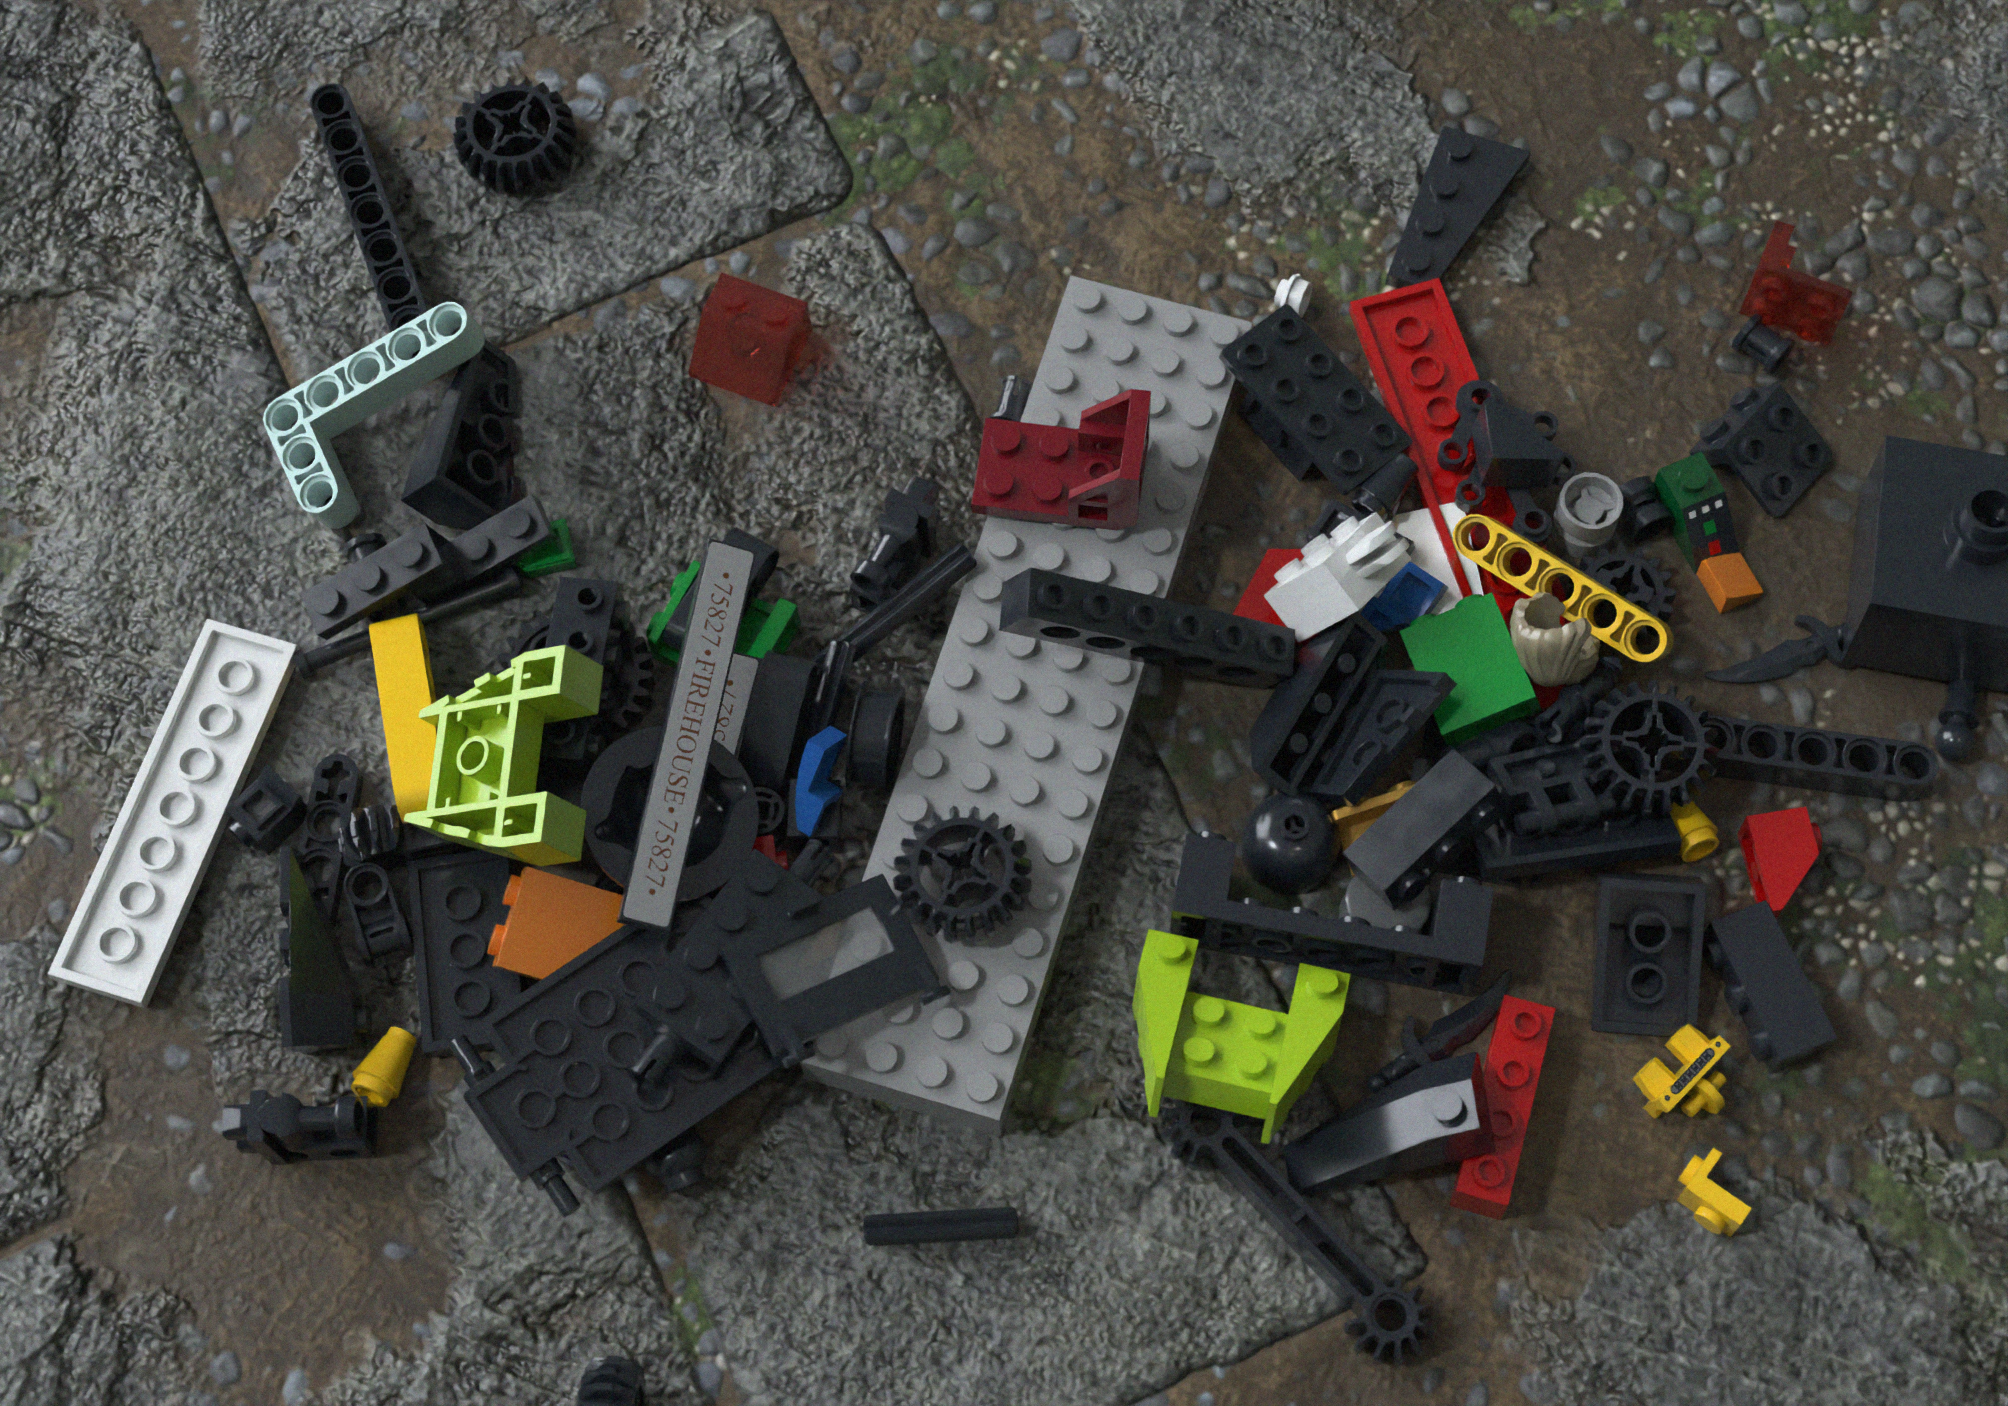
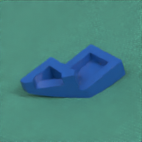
M1409 561L1389 581L1379 598L1373 596L1360 615L1381 633L1408 628L1414 619L1430 614L1449 587Z
M833 726L827 727L807 741L798 772L795 802L797 829L809 837L814 835L818 829V824L825 808L832 802L836 803L843 793V789L828 781L847 738L846 734Z

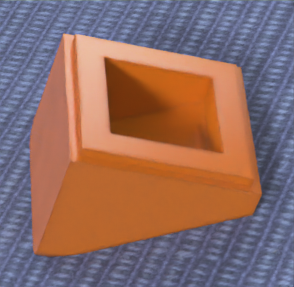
M1740 552L1707 558L1701 561L1696 573L1720 614L1764 594Z

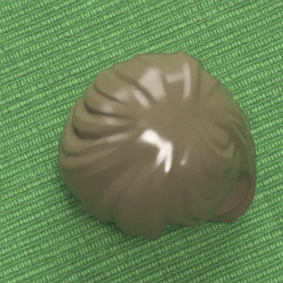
M1538 592L1532 598H1520L1513 607L1510 631L1512 643L1520 664L1524 667L1530 680L1545 687L1580 683L1594 670L1598 662L1600 640L1591 635L1592 626L1587 618L1582 617L1575 622L1562 626L1560 624V615L1564 613L1565 605L1550 593Z

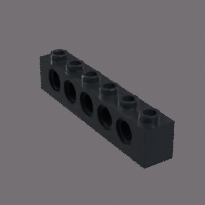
M1032 567L1003 582L999 631L1258 689L1267 688L1293 677L1296 629Z

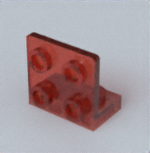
M1776 220L1739 313L1748 317L1758 313L1763 317V324L1766 326L1773 325L1793 332L1805 341L1829 344L1850 301L1852 291L1789 268L1797 248L1788 244L1795 226Z

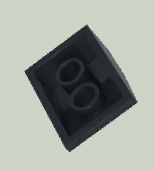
M1597 870L1593 923L1592 1031L1673 1036L1681 1027L1688 1023L1697 1029L1707 885L1700 877Z

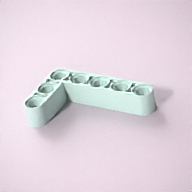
M445 302L437 305L276 398L266 408L263 417L264 426L301 507L324 526L330 529L345 527L355 517L358 507L356 497L331 445L330 439L480 352L485 340L484 330L461 305L455 302ZM461 326V328L459 329V331H458L456 334H454V335L451 336V334L453 333V331H454L456 328H458V327ZM420 350L418 355L411 359L412 355ZM379 373L378 377L370 383L372 378ZM338 397L336 402L330 406L331 402ZM297 420L295 426L289 430L291 425ZM315 458L313 463L306 468L309 461ZM332 496L330 502L327 505L323 506L326 499Z

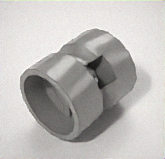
M1588 472L1573 476L1564 484L1552 518L1551 536L1559 549L1575 558H1582L1585 554L1590 557L1595 556L1599 546L1603 545L1605 548L1609 546L1623 509V495L1618 485L1607 476Z

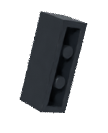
M1452 749L1343 852V855L1353 874L1395 911L1404 902H1410L1419 896L1426 886V881L1441 867L1452 864L1460 856L1463 846L1475 834L1489 829L1496 822L1500 811L1505 806L1496 785L1456 750Z
M1767 901L1759 902L1710 922L1703 934L1702 955L1711 970H1718L1726 986L1724 988L1726 1003L1735 1016L1740 1015L1749 1031L1747 1042L1755 1059L1760 1063L1764 1062L1771 1075L1826 1053L1838 1037Z

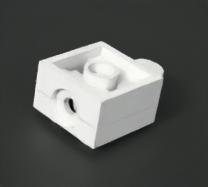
M1377 512L1359 522L1352 516L1330 533L1332 538L1328 539L1323 533L1304 546L1301 552L1305 557L1301 561L1296 558L1275 573L1274 577L1278 583L1264 597L1288 628L1296 629L1295 638L1298 642L1359 611L1411 560V557L1406 552L1410 544L1404 537L1396 539L1393 534L1398 528L1392 521L1385 524Z

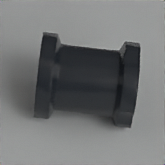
M1756 313L1740 329L1732 342L1731 348L1737 352L1740 350L1745 351L1764 365L1763 371L1766 374L1771 375L1788 357L1796 341L1791 337L1784 339L1763 324V317Z

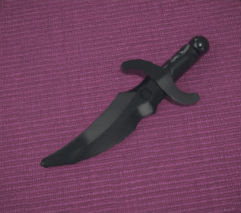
M1798 615L1794 621L1795 626L1809 631L1812 634L1810 637L1800 640L1787 639L1774 649L1749 661L1725 669L1707 672L1705 676L1711 680L1731 683L1758 682L1793 673L1801 665H1814L1824 655L1833 665L1843 669H1852L1855 667V664L1842 662V652L1839 649V646L1844 643L1846 623L1844 622L1841 625L1829 628L1824 622L1815 617Z
M1506 969L1490 987L1473 1001L1452 1014L1434 1021L1428 1034L1420 1040H1417L1414 1035L1415 1018L1409 1016L1405 1019L1400 1033L1404 1052L1396 1057L1394 1061H1390L1380 1068L1378 1073L1368 1077V1089L1376 1093L1426 1063L1434 1062L1439 1058H1448L1454 1047L1466 1044L1474 1038L1498 1010L1512 977L1511 969Z

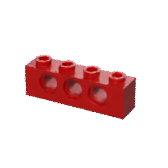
M1504 995L1496 1014L1482 1071L1496 1152L1460 1160L1449 1206L1501 1220L1506 1211L1556 1008Z

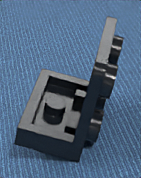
M1781 384L1758 388L1748 386L1737 392L1730 399L1729 405L1731 407L1721 418L1710 422L1702 429L1699 434L1701 437L1700 441L1689 451V454L1694 455L1702 451L1710 465L1728 463L1767 515L1771 517L1781 516L1831 462L1833 457L1832 450Z

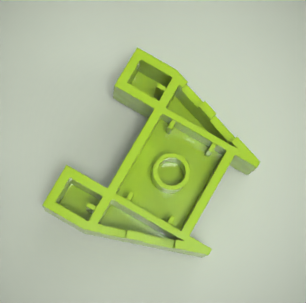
M566 645L524 652L511 660L512 667L496 676L488 672L474 680L475 687L456 698L447 695L419 711V718L438 727L427 810L406 813L405 822L444 840L537 866L581 861L587 811L547 791L535 793L544 723L598 714L604 666Z
M1148 929L1138 966L1132 1009L1134 1020L1137 1021L1138 1047L1145 1072L1144 1086L1149 1116L1157 1118L1162 1096L1257 1117L1265 1119L1261 1142L1269 1144L1286 1120L1290 1108L1300 1094L1304 1095L1311 1085L1317 1070L1322 1063L1326 1064L1334 1052L1351 974L1300 963L1289 1014L1189 992L1199 940Z

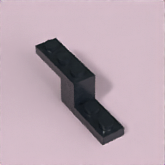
M531 494L451 541L424 523L302 593L301 597L317 635L328 640L408 593L428 605L483 583L558 539L540 500Z

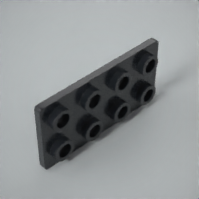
M1284 304L1225 347L1219 355V359L1249 391L1237 414L1299 482L1310 475L1317 466L1342 495H1348L1390 462L1397 453H1403L1413 442L1405 430L1289 304Z

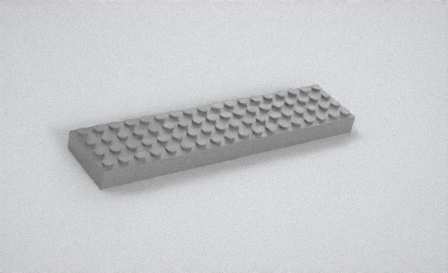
M1070 276L1020 422L1079 429L1083 410L1130 389L1151 391L1150 435L1137 525L1116 531L988 515L974 554L977 565L968 573L862 880L863 882L883 873L898 900V897L903 892L894 889L893 878L900 874L894 868V858L905 855L900 845L902 839L911 838L917 840L913 832V826L916 822L931 828L930 814L933 811L940 814L944 821L950 819L949 812L953 805L958 807L960 817H968L970 809L975 805L979 808L981 821H985L990 814L995 812L999 816L998 829L1011 824L1015 828L1013 841H1025L1027 852L1023 857L1032 861V872L1025 876L1031 879L1032 889L1029 893L1021 894L1025 899L1023 911L1010 910L1013 916V923L1010 927L1004 926L996 920L994 921L996 935L993 938H989L985 935L983 928L976 930V941L973 944L967 942L965 932L958 931L956 940L950 944L946 941L945 928H941L936 935L930 937L926 933L927 920L921 924L914 925L910 921L909 916L913 908L903 909L940 978L938 982L941 987L948 985L951 994L921 1006L918 997L926 994L923 989L812 1039V1047L816 1055L800 1062L805 1079L1001 1136L1150 664L999 631L1003 582L1032 567L1171 600L1240 383L1219 359V355L1225 347L1252 328L1253 322ZM966 842L953 843L943 848L957 850L963 847ZM987 849L984 853L985 862L982 867L992 873L994 880L1002 883L1006 872L999 858ZM924 866L920 878L921 884L926 892L938 901L941 897L943 882L934 877L933 870ZM971 866L969 870L961 869V874L958 870L953 872L954 882L956 880H964V874L967 879L972 877ZM968 899L958 908L976 906L983 903V901ZM871 907L849 917L828 980L894 951Z

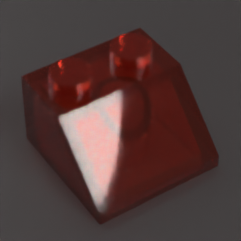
M721 273L702 310L688 372L689 377L775 407L812 332L808 302Z

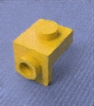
M1713 1147L1704 1160L1695 1154L1684 1169L1678 1181L1686 1187L1677 1201L1694 1212V1219L1702 1227L1715 1234L1723 1232L1731 1237L1752 1208L1707 1178V1175L1722 1155L1719 1150Z

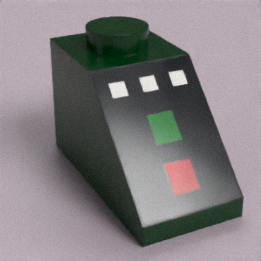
M1701 451L1658 469L1654 480V485L1658 490L1656 498L1659 503L1666 504L1674 520L1668 529L1694 574L1697 573L1701 561L1707 558L1739 553L1725 490L1703 452Z

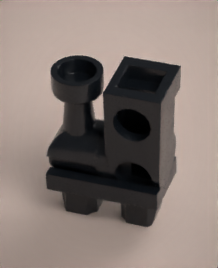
M913 476L903 493L893 488L890 489L884 499L885 513L880 512L878 517L880 539L869 557L859 560L850 574L853 582L850 587L853 608L866 614L871 613L900 590L907 579L917 575L923 565V556L931 559L937 548L936 525L941 518L940 510L934 505L939 497V487L918 476Z
M250 1090V1104L224 1105L222 1136L226 1140H236L237 1149L242 1154L260 1153L272 1165H288L289 1156L301 1161L376 1158L378 1107L368 1096H342L337 1099L335 1107L305 1106L299 1099L288 1093L281 1092V1097H273L267 1090Z

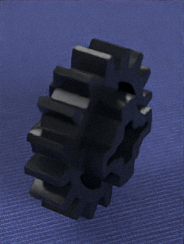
M1618 543L1613 554H1610L1602 545L1598 547L1595 559L1586 554L1582 557L1579 571L1616 593H1620L1623 585L1627 586L1624 594L1625 599L1663 622L1669 621L1674 609L1670 604L1674 601L1676 590L1666 588L1672 577L1671 572L1658 573L1656 571L1661 560L1659 557L1656 556L1647 562L1642 559L1643 547L1638 546L1632 555L1626 553L1623 543ZM1571 578L1569 584L1572 586L1568 589L1567 600L1574 592V583ZM1604 600L1595 607L1593 617L1596 624L1601 628H1607L1615 622L1617 610L1611 601ZM1652 626L1642 628L1637 633L1636 644L1638 646L1644 644L1647 632L1657 637L1659 635L1658 631ZM1600 640V645H1603L1605 642Z

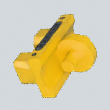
M1688 1023L1681 1027L1665 1044L1684 1064L1675 1074L1655 1057L1645 1064L1632 1078L1642 1093L1650 1100L1643 1108L1654 1119L1663 1111L1669 1112L1686 1093L1690 1098L1681 1106V1109L1689 1117H1694L1701 1108L1709 1113L1718 1114L1725 1106V1101L1718 1092L1727 1082L1724 1075L1719 1071H1714L1707 1080L1702 1078V1076L1731 1046L1720 1035L1709 1040L1703 1033Z

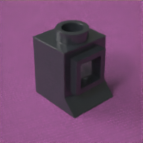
M266 763L259 778L225 809L233 820L228 829L246 848L249 849L256 843L267 855H270L304 823L307 805L301 796Z

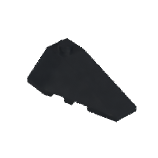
M1473 1052L1426 1063L1285 1145L1284 1152L1289 1184L1300 1196L1496 1152L1479 1054Z

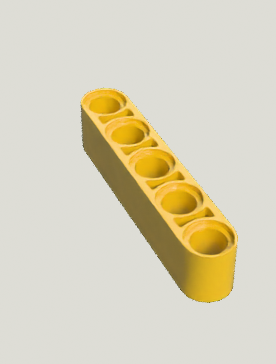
M1470 514L1461 518L1456 524L1453 531V542L1456 549L1463 556L1530 597H1533L1538 592H1547L1553 595L1551 589L1553 581L1560 575H1568L1574 583V592L1568 600L1562 602L1566 609L1561 616L1571 622H1575L1582 617L1587 618L1592 626V635L1631 659L1639 662H1658L1671 652L1673 634L1670 627L1662 620L1499 521L1480 514ZM1484 524L1490 532V540L1484 549L1475 551L1469 543V534L1474 526ZM1526 549L1532 558L1531 568L1525 575L1516 576L1510 568V559L1516 551ZM1604 600L1611 601L1617 610L1615 622L1607 628L1599 627L1593 617L1595 607ZM1652 626L1658 631L1660 643L1653 653L1646 655L1637 648L1636 636L1642 628Z
M419 613L369 624L393 791L403 824L408 823L404 821L406 813L427 810L438 727L419 718L420 710L437 701L427 639Z

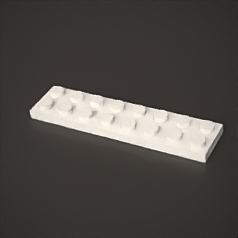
M206 620L48 972V975L53 980L147 1008L230 818L225 809L240 795L296 666L294 654L300 650L296 644L214 620Z

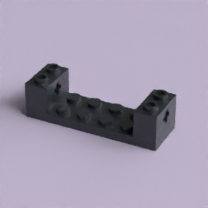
M1202 831L1197 833V835L1186 833L1171 912L1170 934L1199 940L1198 948L1295 966L1304 963L1351 974L1350 976L1471 997L1483 967L1494 888L1482 886L1479 880L1471 877L1458 876L1453 877L1451 880L1442 879L1431 912L1428 936L1422 935L1419 929L1411 926L1396 925L1391 927V929L1370 926L1369 921L1360 917L1343 916L1340 920L1319 917L1318 912L1305 907H1292L1285 911L1268 908L1267 903L1254 898H1240L1237 902L1229 901L1237 842L1227 841L1224 835L1216 832Z

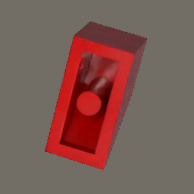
M1806 806L1746 816L1737 832L1755 903L1766 900L1776 919L1822 850V836L1819 826L1816 822H1810Z

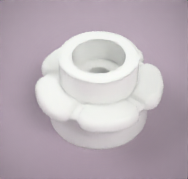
M1300 274L1292 275L1289 280L1282 279L1275 294L1274 305L1282 307L1284 304H1289L1302 318L1311 299L1312 282L1302 280Z

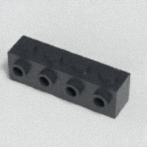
M572 577L559 578L545 648L566 645L604 666L598 714L544 723L537 777L585 781L593 764L604 752V735L600 733L603 718L609 719L613 710V690L609 688L612 674H619L621 669L622 647L618 644L621 630L628 629L631 618L630 602L624 600L618 581Z

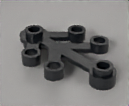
M1485 380L1470 381L1464 384L1457 393L1455 407L1461 418L1451 438L1444 440L1440 444L1437 462L1441 468L1447 471H1457L1465 465L1468 454L1467 446L1473 437L1472 428L1482 406L1476 404L1472 398L1487 399L1489 396L1550 442L1556 436L1558 420L1554 414L1548 411H1539L1532 415L1505 403L1502 392L1491 382ZM1538 423H1544L1548 425L1551 430L1548 432H1540L1535 428V425ZM1454 450L1461 457L1449 459L1445 456L1444 452ZM1564 452L1566 455L1562 464L1569 471L1567 473H1557L1553 481L1555 485H1564L1574 476L1576 461L1572 455ZM1477 462L1468 479L1458 484L1454 496L1457 508L1466 513L1479 510L1485 498L1486 486H1480ZM1505 487L1516 513L1511 529L1538 546L1543 547L1548 542L1552 531V520L1549 514L1535 506L1527 487ZM1465 491H1472L1478 496V499L1468 501L1461 494ZM1535 520L1541 524V527L1537 529L1529 528L1525 521Z

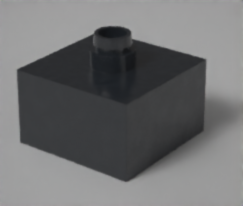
M1889 435L1885 436L1857 500L1842 662L1950 682L1969 680L1975 682L1974 686L1979 685V687L2008 692V456Z

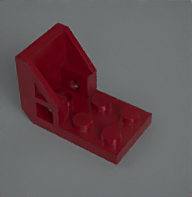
M1130 389L1083 410L1079 429L985 418L971 502L972 513L1116 531L1137 525L1150 435L1151 391Z

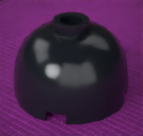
M1278 793L1262 800L1248 816L1241 835L1242 861L1250 876L1258 883L1261 881L1266 886L1274 888V892L1282 895L1306 894L1321 887L1335 870L1342 849L1340 828L1334 822L1331 810L1316 797L1303 793L1294 797Z

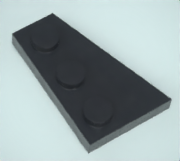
M1377 669L1311 786L1309 793L1322 803L1355 806L1455 688L1457 683L1446 672Z

